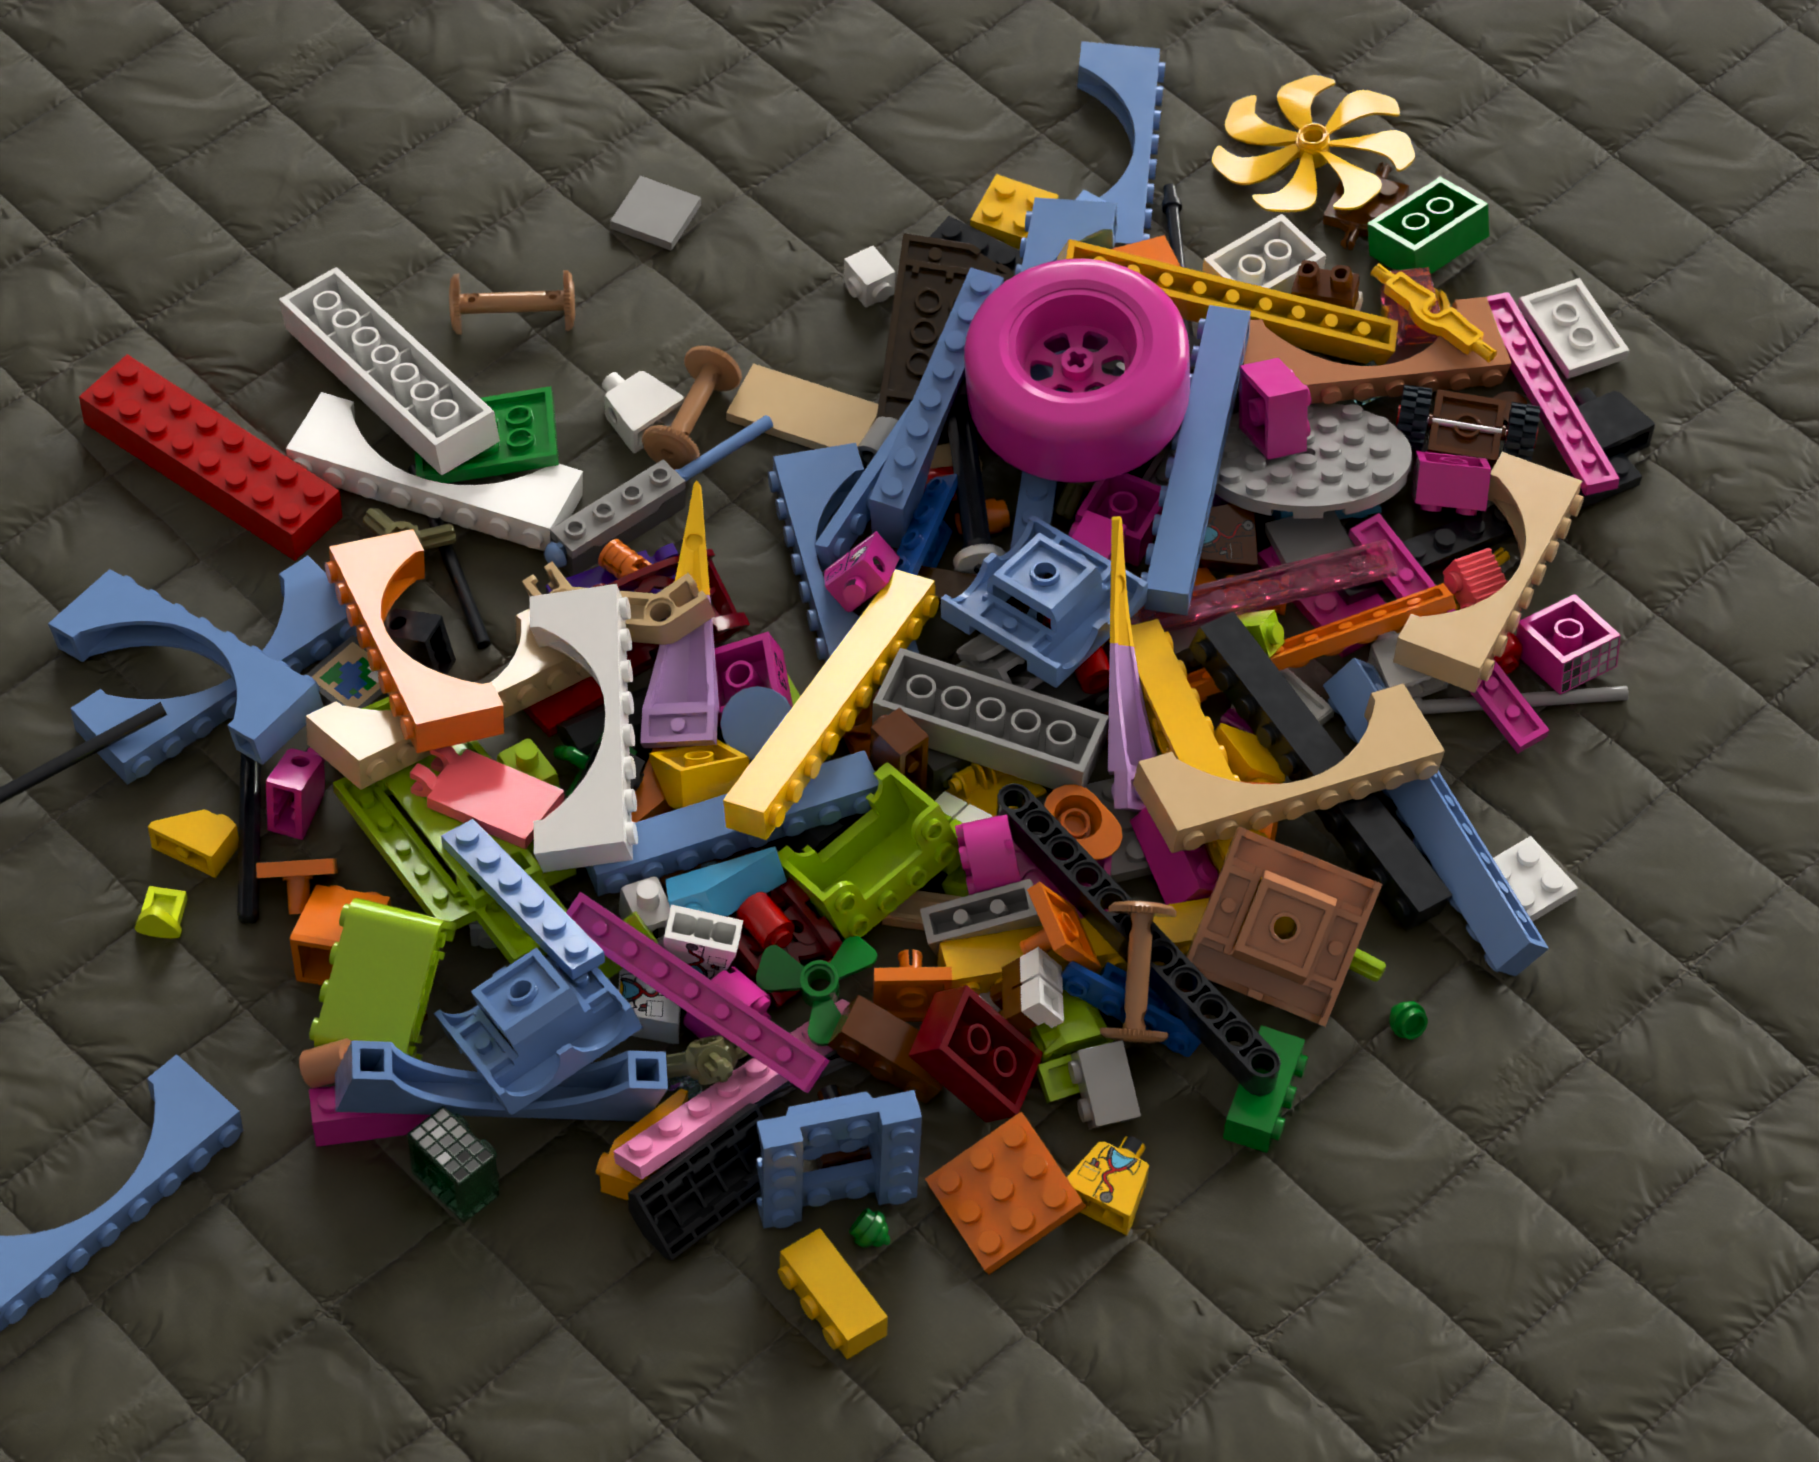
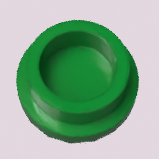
M1407 1001L1396 1004L1391 1008L1389 1023L1391 1030L1398 1037L1415 1039L1422 1035L1427 1028L1428 1018L1420 1004L1414 1001Z
M869 1208L863 1210L849 1230V1234L855 1238L854 1243L862 1248L870 1246L881 1247L889 1245L891 1242L885 1216L878 1210L875 1212Z

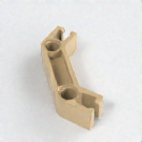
M553 561L544 566L551 581L548 583L552 589L550 593L584 589L583 587H572ZM689 573L657 594L620 591L622 598L628 597L630 603L631 619L625 621L626 628L630 631L632 642L661 645L672 644L715 616L708 597L703 590L698 591L697 584ZM534 575L522 581L529 597L542 595L536 586L538 580Z

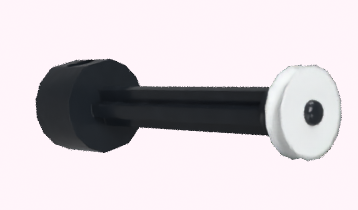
M965 376L952 403L941 433L949 434L953 471L958 476L956 492L964 545L962 550L953 559L954 571L977 575L983 560L991 552L998 555V557L1006 553L1002 548L995 546L990 537L975 432L977 428L968 405Z

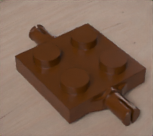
M1380 162L1374 173L1381 181L1380 192L1359 209L1336 210L1333 208V205L1339 201L1345 192L1340 180L1323 214V224L1340 228L1346 232L1340 243L1344 249H1347V246L1348 250L1354 249L1358 237L1368 236V222L1408 197L1409 185L1387 180L1392 170L1388 163L1384 166V162Z

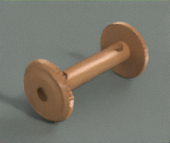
M563 270L564 290L461 294L459 274H454L450 278L449 286L452 329L457 335L462 334V314L565 311V330L570 331L574 327L575 294L572 274L568 270Z
M696 346L686 353L684 357L686 370L695 379L671 426H659L657 424V426L648 427L642 436L645 451L656 463L664 459L675 470L700 457L699 447L691 440L692 438H689V435L713 390L718 392L719 390L722 392L723 390L725 392L733 390L739 386L742 378L741 370L736 361L721 349L712 346Z
M1114 902L1109 906L1108 912L1131 915L1133 925L1129 933L1124 1003L1126 1019L1123 1029L1100 1028V1033L1104 1038L1114 1041L1123 1040V1042L1151 1044L1163 1042L1168 1038V1033L1146 1030L1144 1023L1148 1005L1152 947L1150 926L1154 917H1176V910L1172 906L1156 902Z

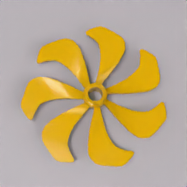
M1312 75L1287 83L1280 88L1277 94V102L1282 113L1298 130V133L1270 125L1261 120L1255 114V104L1257 101L1255 95L1234 102L1228 112L1225 121V131L1233 139L1252 145L1280 146L1284 148L1265 155L1242 158L1232 155L1222 146H1217L1212 156V165L1230 182L1238 185H1252L1270 178L1299 158L1300 163L1293 178L1282 190L1272 194H1254L1253 200L1266 211L1300 212L1311 208L1315 204L1317 198L1315 168L1322 167L1328 163L1339 176L1345 191L1339 201L1333 205V208L1336 210H1355L1364 206L1380 192L1381 181L1374 174L1330 153V147L1359 149L1382 155L1393 163L1398 172L1403 171L1415 160V153L1408 135L1395 130L1330 141V134L1357 119L1370 115L1398 117L1400 115L1399 106L1392 97L1368 90L1354 91L1341 101L1324 127L1312 122L1311 105L1315 96L1334 86L1335 81L1327 77Z

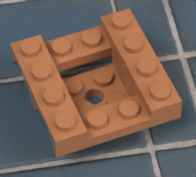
M1237 826L1223 860L1224 864L1198 929L1193 935L1186 957L1208 980L1326 1027L1382 884ZM1262 877L1261 882H1260V884H1259V887H1258V889H1257V892H1256V894H1255V897H1254V899H1253V902H1252V904H1251V907H1250V909H1249L1248 915H1247V917H1246V920H1245V922H1244V925H1243V927H1242V930H1241L1240 935H1239V937H1238V940H1237V942H1236V945H1235V947L1233 948L1234 943H1235V941H1236V938H1237V936H1238V933H1239V931H1240V928H1241V926H1242V923H1243V921H1244V918H1245V916H1246V913H1247V911H1248V908H1249V906H1250V903H1251V901H1252V898H1253V896H1254V893H1255V891H1256V888H1257V886H1258V883H1259V881H1260V878ZM1283 916L1290 917L1296 927L1294 934L1287 939L1279 938L1274 932L1276 920Z

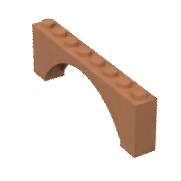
M1487 297L1455 300L1452 307L1471 324L1484 333L1482 341L1497 351L1496 357L1490 363H1487L1486 360L1474 351L1464 354L1440 336L1424 351L1396 363L1380 366L1346 365L1322 359L1296 348L1265 327L1263 319L1250 320V334L1243 365L1279 358L1309 388L1311 404H1332L1337 401L1352 399L1362 401L1371 397H1397L1403 394L1404 384L1430 388L1432 392L1437 391V389L1462 390L1466 387L1475 386L1492 387L1502 384L1512 363Z

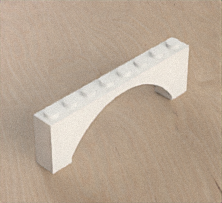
M321 392L286 447L288 458L335 488L382 501L398 508L421 513L431 518L440 517L443 521L541 551H545L546 546L551 542L550 529L571 517L583 496V471L561 464L545 467L513 480L482 485L439 483L409 474L382 458L367 443L355 423L353 401Z
M617 584L530 596V629L538 646H549L579 663L601 687L605 705V727L601 745L586 776L574 792L558 808L543 820L533 821L534 855L543 873L633 860L632 845L638 844V832L635 822H632L631 812L637 811V800L634 789H631L630 779L636 778V767L634 758L630 756L629 747L635 746V735L633 726L629 724L628 718L629 714H634L633 698L631 692H628L627 683L633 682L632 666L630 660H627L626 651L632 650L631 634L629 629L626 628L625 621L631 619L628 597L622 598Z

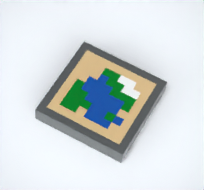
M354 635L306 674L312 677L319 685L321 700L326 705L337 701L342 706L361 709L389 696L388 693H382L378 672L372 671L369 666L367 649L360 648L358 639Z

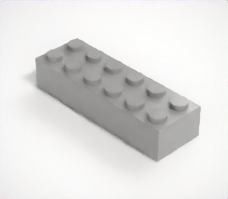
M903 648L899 649L873 701L872 725L882 715H889L900 707L929 735L928 748L1051 789L1071 784L1086 788L1107 739L1108 715Z

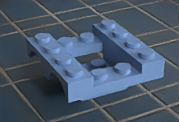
M1032 515L1028 519L1022 536L1011 550L999 557L991 552L983 560L976 578L966 591L953 599L946 594L941 598V618L968 635L975 630L983 633L1027 660V671L1057 688L1110 638L1111 561ZM1125 569L1131 618L1147 603L1148 582ZM1047 573L1053 575L1049 579H1042L1036 576L1037 574L1043 575ZM1013 596L1051 619V629L1006 603V601Z
M537 948L508 967H502L492 974L493 977L473 989L471 993L477 1003V1006L459 1014H448L442 1012L441 1009L434 1013L445 1034L486 1081L494 1096L510 1116L528 1106L531 1102L643 1028L632 1006L598 967L572 980L550 956L545 958ZM498 1029H499V1030L504 1034V1036L508 1039V1041L511 1043L512 1047L507 1043V1041H506V1040L503 1038V1036L499 1033Z
M912 1090L872 1098L867 1092H861L788 1107L786 1116L757 1121L762 1157L756 1158L761 1188V1197L756 1198L763 1229L769 1227L785 1228L795 1222L802 1221V1206L818 1207L827 1204L829 1201L847 1197L858 1199L871 1192H875L879 1205L887 1203L897 1205L905 1203L911 1198H916L922 1115L915 1091ZM862 1146H869L872 1159L803 1173V1159L813 1160L821 1157L823 1154L838 1151L853 1152Z

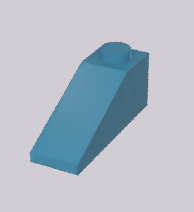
M774 846L666 879V888L670 908L672 904L727 917L737 911L740 905L751 895L758 892L768 893L787 882L776 847Z

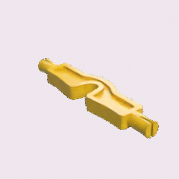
M1380 263L1372 269L1371 276H1374L1385 285L1384 293L1405 308L1412 321L1419 328L1430 334L1442 336L1464 354L1474 351L1486 360L1487 363H1490L1496 357L1497 351L1482 341L1484 333L1471 324L1455 308L1449 307L1436 314L1430 312L1436 304L1437 298L1435 293L1418 284L1403 272H1398L1394 275Z

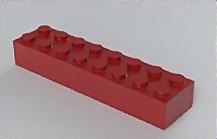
M128 354L79 396L84 424L294 561L303 555L343 517L340 491Z

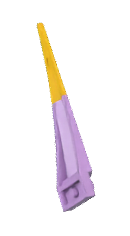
M696 480L693 485L675 581L689 573L695 580L698 591L703 590L711 604L702 488ZM712 618L677 642L659 645L642 707L641 745L644 748L717 745V724L720 709Z
M1121 516L1112 517L1108 773L1114 775V782L1111 788L1114 809L1140 812L1145 808V805L1133 785L1138 761L1158 755L1146 712L1134 650L1126 586L1123 525Z

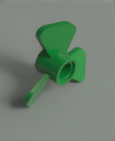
M851 936L845 939L830 963L816 960L804 967L781 947L771 945L763 952L756 974V983L766 993L801 990L803 1000L812 1007L808 1037L817 1046H827L841 1017V1013L835 1005L840 994L839 980L873 966L877 961V952L861 937ZM817 979H825L830 983L822 991H816L810 987V984Z

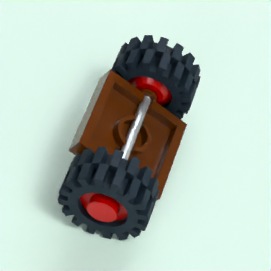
M1404 384L1396 426L1407 438L1412 450L1422 451L1426 426L1428 424L1427 428L1430 429L1427 452L1486 458L1490 467H1494L1498 460L1500 440H1503V452L1529 462L1532 461L1538 434L1540 406L1512 402L1506 429L1503 421L1507 400L1437 389L1434 411L1428 417L1432 389Z

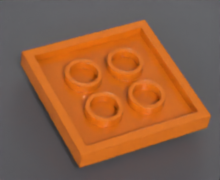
M1022 1111L925 1178V1181L988 1275L1086 1208V1205Z

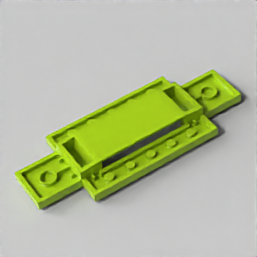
M389 697L361 709L391 710ZM477 740L451 746L460 756L466 749H469L492 759ZM430 755L362 790L346 777L333 782L335 795L428 916L457 923L456 929L477 920L510 964L535 948L543 956L547 955L442 846L441 835L464 823L427 808V797H420L411 793V787L416 780L410 778V772L417 763L429 768L436 777L441 773L431 769V762L436 756ZM387 794L396 797L456 875L457 885ZM490 835L567 912V909L549 886L575 875L576 868L543 873L534 855V839L526 849H523Z

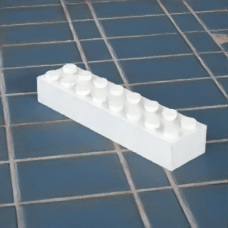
M337 267L279 299L286 330L439 474L444 475L500 441L494 411Z

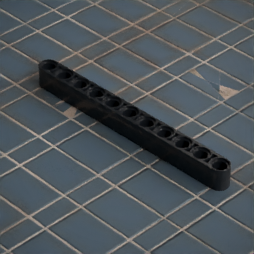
M1017 783L1003 786L997 796L996 816L1007 815L1014 843L1127 962L1129 933L1133 926L1131 915L1106 912L1105 909H1109V906L1114 902L1133 900L1025 786ZM1015 806L1018 807V809H1011L1008 807ZM1032 832H1041L1043 834L1037 835L1033 834ZM1057 857H1063V858H1066V859H1068V860H1058V859H1056V858H1057ZM1081 883H1088L1092 886H1083ZM1152 921L1150 926L1152 947L1149 987L1248 1092L1257 1096L1271 1093L1275 1089L1281 1065L1277 1052ZM1160 961L1167 965L1160 966L1153 962ZM1179 988H1187L1190 989L1191 992H1183L1180 991ZM1210 1014L1215 1016L1217 1019H1208L1203 1015ZM1228 1042H1239L1242 1046H1233ZM1261 1068L1266 1070L1268 1073L1261 1074L1256 1072L1254 1069Z

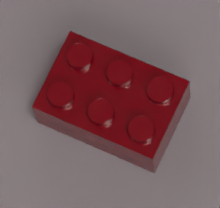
M964 985L934 994L908 1056L987 1123L1014 1117L1019 1113L1043 1052L970 987Z

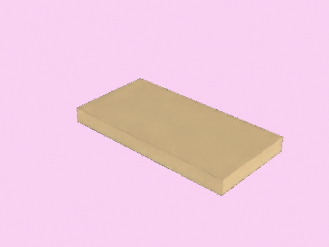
M753 363L726 412V421L747 427L767 415L772 420L773 427L764 432L766 434L812 449L856 443L858 447L876 420L878 404Z

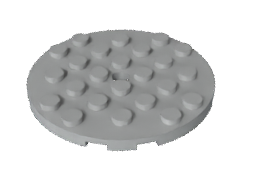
M1314 403L1310 404L1307 409V419L1311 430L1310 436L1307 437V451L1267 460L1239 428L1238 412L1231 416L1215 494L1238 507L1270 516L1273 514V510L1293 512V518L1314 519L1323 518L1326 511L1341 509L1345 515L1379 505L1398 493L1406 484L1407 475L1411 471L1412 451L1404 434L1385 417L1367 412L1361 406L1355 404Z

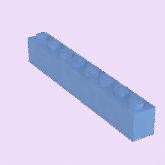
M865 750L823 763L817 777L809 781L803 790L801 799L797 803H793L786 813L782 825L776 827L767 840L726 828L723 799L727 794L636 822L638 844L632 845L633 860L586 866L585 868L598 896L607 893H618L623 886L652 876L659 879L663 875L672 872L690 870L698 864L716 858L724 859L744 849L762 847L769 841L785 836H796L804 830L819 825H830L841 818L857 813H867L871 810V807L865 797L870 793L875 795L879 782L873 774L875 771Z

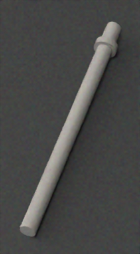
M1627 686L1572 689L1561 695L1556 691L1521 693L1531 707L1622 701L1629 698ZM1420 696L1412 697L1422 714L1483 710L1473 696L1421 700Z

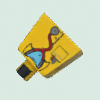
M1126 1136L1119 1148L1105 1141L1098 1142L1067 1176V1179L1086 1205V1208L1081 1210L1080 1213L1125 1235L1130 1231L1148 1179L1149 1165L1147 1162L1139 1159L1145 1150V1146L1140 1140L1132 1136Z

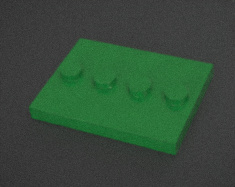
M552 387L480 398L494 411L500 441L444 475L439 474L415 451L416 476L446 484L559 465Z

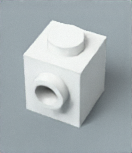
M874 246L844 259V282L851 296L857 297L865 308L877 302H883L894 295L895 271Z

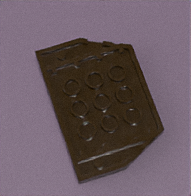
M903 233L876 419L879 417H892L899 420L913 400L970 267L1004 277V282L1015 276L1010 268L1002 263L996 264L981 254L979 248L970 243ZM941 433L940 436H947L949 434Z

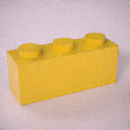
M821 1228L780 1251L778 1275L782 1283L788 1290L794 1289L801 1298L800 1303L804 1312L811 1320L817 1319L823 1327V1335L832 1349L836 1350L839 1348L845 1358L849 1359L887 1336L888 1316Z

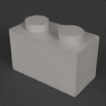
M1123 1040L1078 1050L1071 1054L1072 1061L1068 1062L1069 1075L1072 1083L1079 1086L1081 1099L1077 1100L1078 1112L1081 1121L1088 1123L1089 1130L1141 1117Z

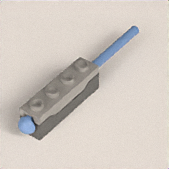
M767 415L763 416L680 469L674 470L663 459L550 529L551 542L546 546L544 552L548 564L553 561L557 568L563 567L571 576L582 573L598 563L601 551L613 539H619L624 544H628L686 508L685 482L773 427L772 420Z

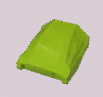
M1065 990L1061 993L1063 995L1064 1022L1053 1028L1044 1022L1031 1028V1037L1029 1038L1043 1052L1042 1062L1061 1058L1063 1054L1069 1055L1074 1051L1114 1041L1101 1035L1100 1028H1107L1098 1009L1080 998L1071 996Z

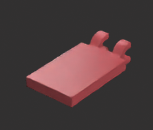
M451 746L430 750V754L436 756L431 762V769L441 772L437 777L429 768L419 763L410 772V778L416 780L411 787V793L420 797H427V808L462 823L474 819L488 834L523 849H526L534 839L533 821L543 820L564 801L563 789L469 749H466L461 756Z

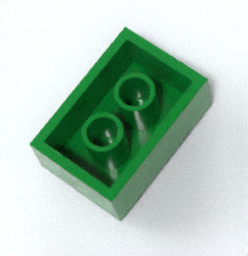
M1440 176L1367 223L1369 255L1393 270L1403 272L1418 283L1490 236L1488 203Z

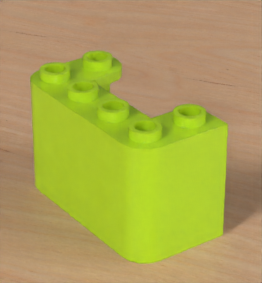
M888 762L873 773L879 782L878 789L875 795L870 793L865 797L871 810L817 854L815 850L807 845L802 849L804 853H796L786 845L778 852L786 879L790 877L810 897V902L807 905L821 918L825 916L831 926L845 939L851 936H865L898 906L922 888L947 865L952 863L959 849L957 837L940 805Z
M354 898L351 904L346 903L343 906L340 914L339 925L343 929L340 941H336L333 944L330 952L329 963L333 967L330 979H326L322 984L319 1001L323 1005L320 1017H316L312 1022L309 1039L314 1041V1047L346 1038L351 1041L392 1042L403 1053L422 1061L423 1055L417 1053V1047L414 1046V1043H422L423 1035L419 1034L439 959L444 960L445 952L438 950L444 947L446 941L453 942L457 923L369 900Z

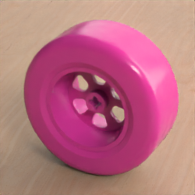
M1064 259L1031 267L1005 281L984 300L975 313L967 332L964 346V364L968 405L975 426L985 443L999 457L1028 474L1043 479L1068 483L1094 482L1125 474L1140 467L1162 451L1174 437L1184 419L1190 396V351L1188 333L1183 318L1171 298L1158 285L1127 267L1095 259ZM1088 349H1094V350H1098V351H1097V352H1091V351H1089ZM1066 350L1061 354H1055L1056 352ZM1113 360H1120L1125 366V372L1121 376L1105 374L1102 372V365ZM1040 364L1052 367L1053 375L1049 378L1035 381L1031 378L1030 371L1034 365ZM1095 386H1100V387H1101V388H1099V389H1096V390H1093V391H1089L1091 388H1093V387H1095ZM1059 388H1063L1069 392H1061L1056 390Z

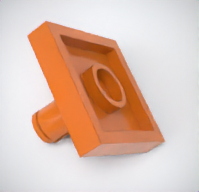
M337 858L256 863L257 878L282 877L283 880H286L289 914H301L310 898L309 879H313V875L338 873Z
M1041 882L1028 888V894L1043 929L1019 942L1023 954L1025 955L1037 947L1045 953L1053 949L1055 953L1069 962L1074 961L1093 972L1100 969L1101 965L1075 906Z
M913 949L912 965H909V950H903L898 954L899 968H874L872 1003L904 1022L923 1021L934 994L952 988V968L922 967L923 955L919 950Z

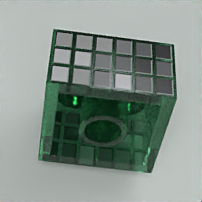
M442 1106L407 1133L412 1174L463 1224L499 1196V1173L496 1164L497 1153L487 1140H479L471 1132L468 1122L460 1114L453 1115L445 1106Z

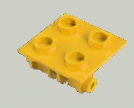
M972 763L971 766L953 773L952 779L948 780L950 788L945 790L967 802L968 805L971 804L993 817L996 816L999 790L1007 784H1021L1036 798L1047 793L1046 789L1039 784L982 765L980 766L976 763ZM1009 806L1008 808L1017 809L1018 807Z

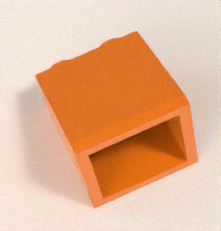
M316 885L290 936L296 981L322 985L326 979H330L333 967L329 963L330 952L333 944L336 941H340L343 927L339 925L342 908L346 903L351 904L354 898L391 906V898L377 892L364 893L346 890L336 885L329 887Z

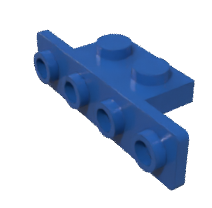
M957 474L935 477L926 485L925 492L913 513L909 527L901 539V544L896 553L900 559L895 570L918 575L921 566L937 567L953 532L943 518L958 487Z
M1074 961L1069 962L1061 974L1063 990L1067 991L1071 996L1080 998L1100 1009L1104 1014L1113 1016L1123 1023L1125 1022L1126 1012L1124 1010L1127 972L1107 962L1100 975ZM1149 987L1147 1012L1144 1017L1146 1030L1167 1032L1168 1038L1160 1043L1167 1046L1173 1052L1190 1057L1201 1044V1041L1189 1030L1182 1020L1169 1014L1170 1008Z

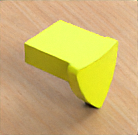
M149 886L141 913L135 925V931L159 938H179L182 931L180 924L188 900L186 891Z

